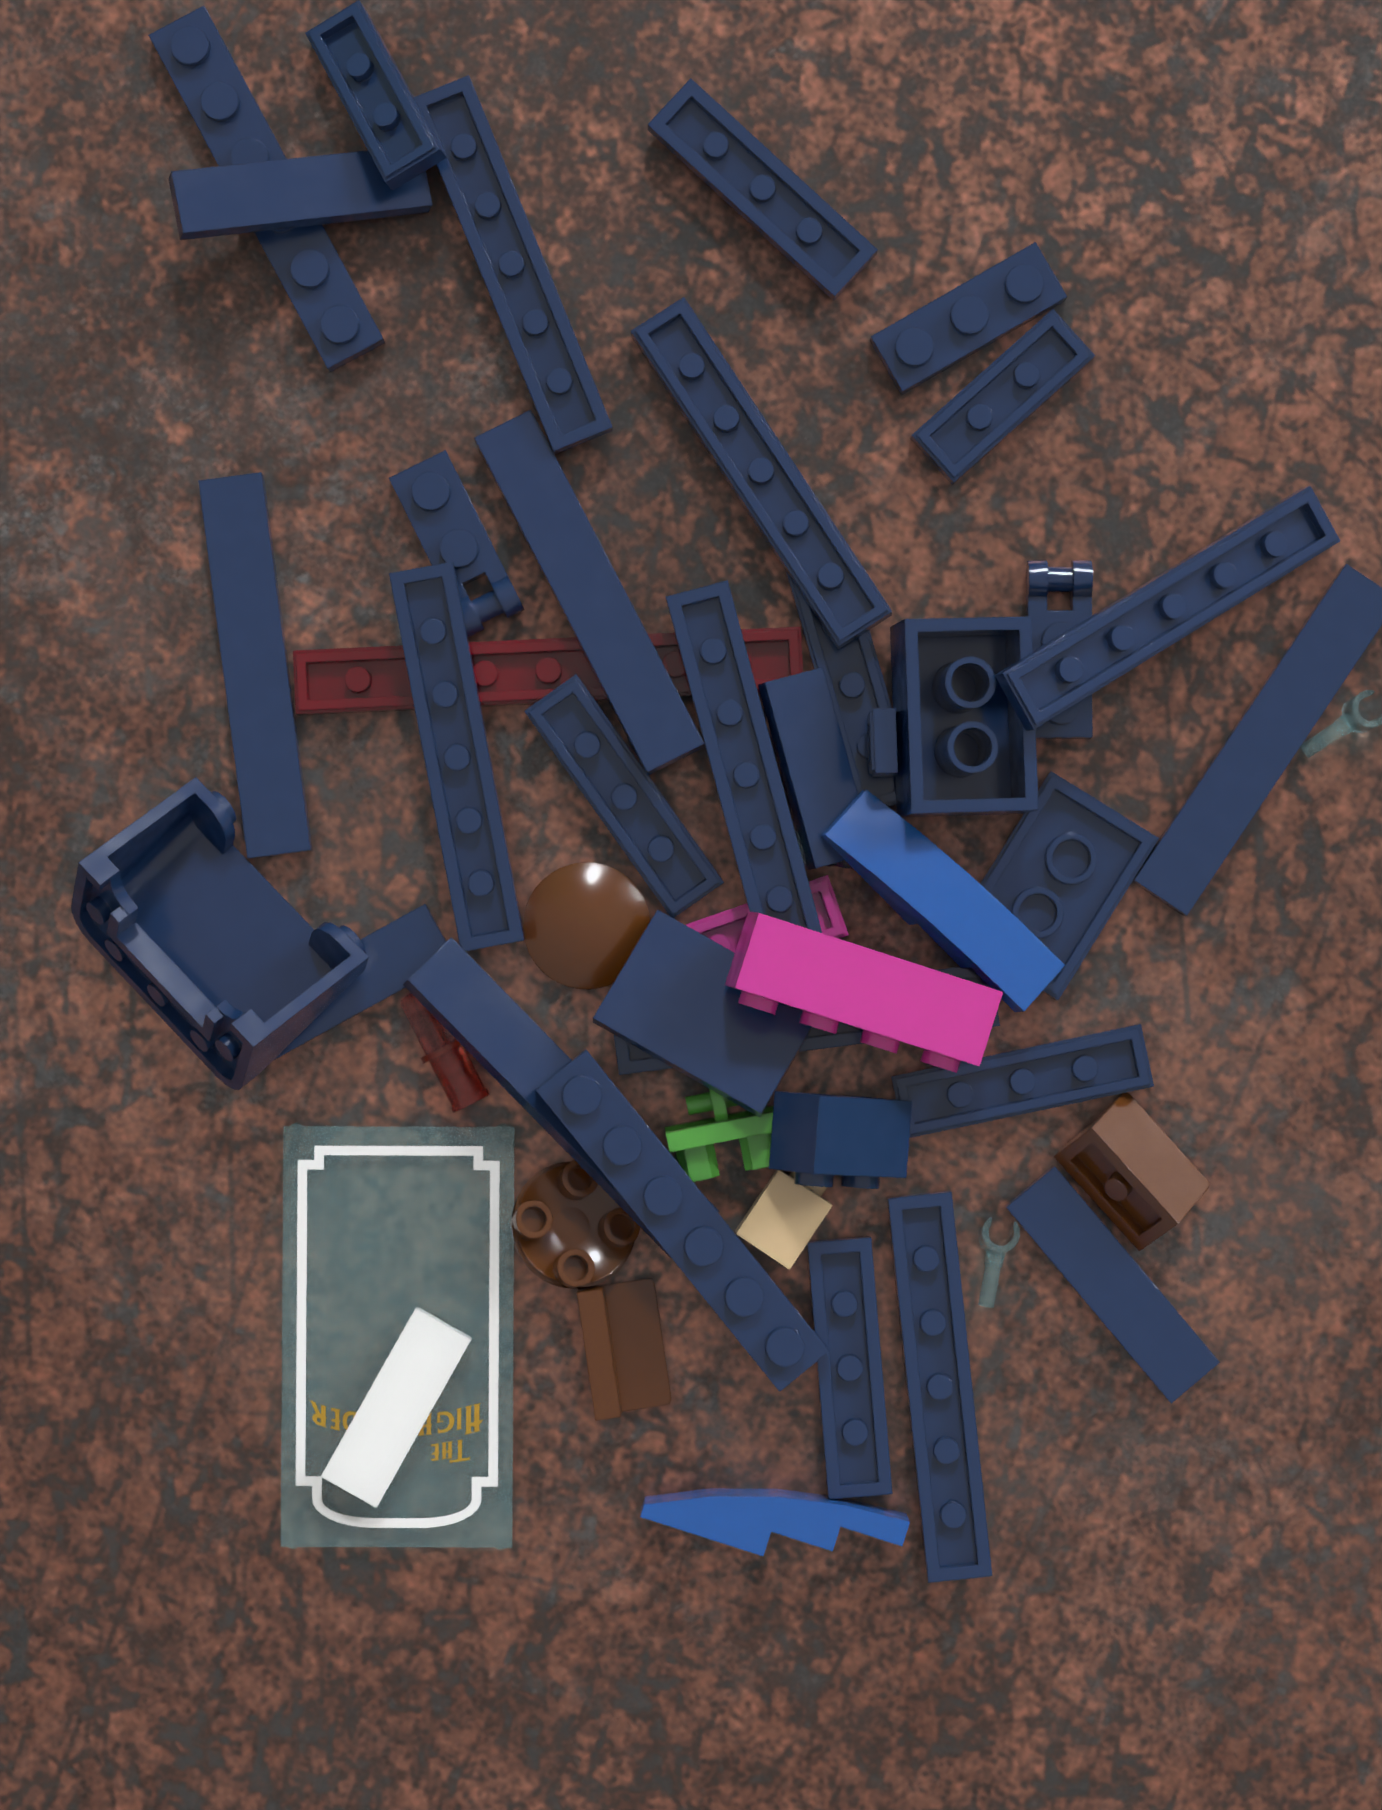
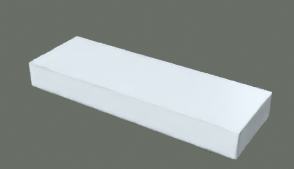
M416 1307L321 1477L377 1508L472 1337Z

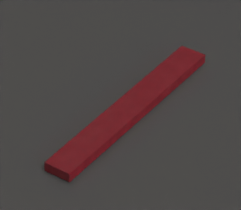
M801 627L741 629L758 694H760L759 684L803 672ZM675 632L648 634L680 697H692ZM576 637L469 642L481 707L533 705L575 674L580 677L597 702L608 701ZM403 645L293 651L295 711L298 716L415 710Z

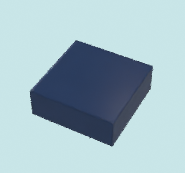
M896 708L872 709L867 716L869 774H872V777H894L898 773Z

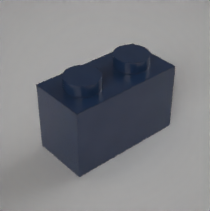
M775 1091L769 1169L795 1172L794 1184L817 1187H833L834 1175H842L841 1186L879 1189L880 1177L906 1178L912 1101Z

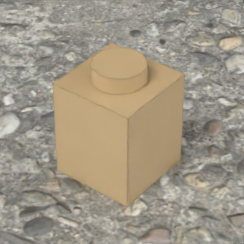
M775 1170L735 1232L738 1236L790 1270L833 1205L822 1197L827 1187L794 1184L795 1172H791L789 1175L783 1170Z

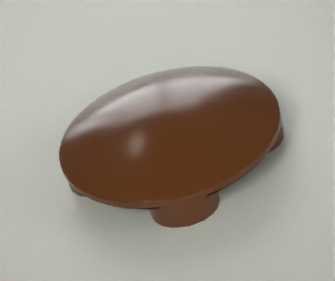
M590 862L575 863L552 872L534 889L524 912L523 933L525 944L532 960L549 978L564 986L575 989H598L615 982L650 923V916L641 892L623 873L603 864Z
M575 1160L553 1164L532 1176L519 1192L514 1203L511 1218L514 1244L526 1266L542 1280L554 1286L568 1289L592 1287L616 1274L631 1254L634 1241L640 1231V1226Z

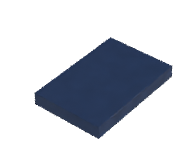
M1050 771L1038 789L1039 810L1024 813L980 884L1065 964L1042 991L1053 999L1059 1000L1159 838Z
M657 909L595 1013L593 1023L756 1116L761 1117L813 1027L799 1023L803 1010L779 1003L774 1015L739 1004L741 990L725 986L735 953Z

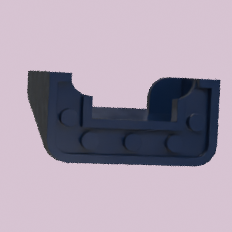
M195 777L78 862L71 911L77 926L88 941L213 1074L228 1087L240 1090L259 1075L365 971L369 956L365 953V948L360 938L349 927L345 925L338 927L331 922H324L314 930L233 845L235 839L233 823L236 822V814L229 801L219 792H210Z

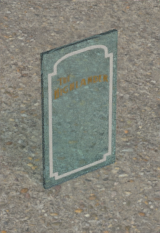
M299 1123L283 1127L281 1547H289L290 1549L298 1547H495L498 1550H503L506 1547L512 1548L514 1240L512 1237L511 1218L515 1196V1127H508L506 1124H500L497 1127L302 1126ZM416 1307H419L472 1337V1340L378 1507L375 1508L322 1478L321 1475Z

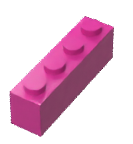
M749 911L725 982V986L741 990L739 1004L774 1015L779 1003L803 1010L799 1023L833 1034L837 1033L839 1023L847 1024L863 1030L860 1039L861 1043L897 1054L900 1042L924 1049L920 1062L957 1073L961 1061L980 1066L1003 994L999 990L768 915Z

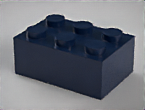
M1032 616L904 619L890 627L892 700L893 708H896L898 773L895 775L897 814L903 818L1009 815L1039 810L1036 729L1025 730L995 677V674L1033 652Z

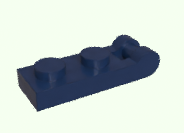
M446 450L389 478L431 565L454 562L468 637L485 630L482 623L503 613L509 618L525 610ZM486 575L493 590L471 601L464 585Z
M1027 560L1026 616H1032L1033 651L1092 616L1093 567L1091 560H1072L1071 567H1048L1047 560ZM1048 592H1070V610H1047ZM1092 694L1037 727L1036 739H1091L1093 737Z

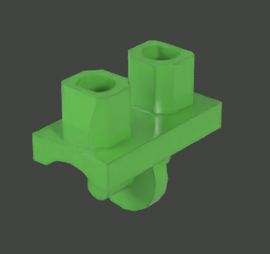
M709 1089L710 1092L686 1096L685 1099L689 1115L714 1111V1117L665 1126L669 1152L676 1151L679 1165L693 1182L720 1176L714 1144L739 1139L745 1171L769 1167L774 1105L767 1106L761 1117L748 1110L727 1114L726 1108L739 1105Z

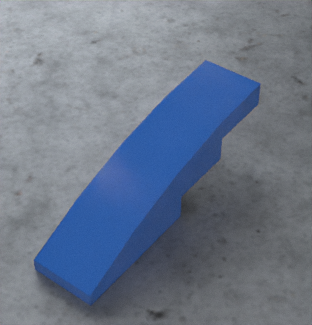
M867 789L862 790L821 835L908 925L918 924L961 968H972L990 988L1002 991L1001 999L1014 1012H1024L1065 966L1014 914L968 872Z
M710 1488L645 1496L640 1513L642 1518L760 1556H764L771 1532L833 1551L840 1527L903 1546L910 1524L907 1513L848 1498L828 1499V1495L783 1489Z

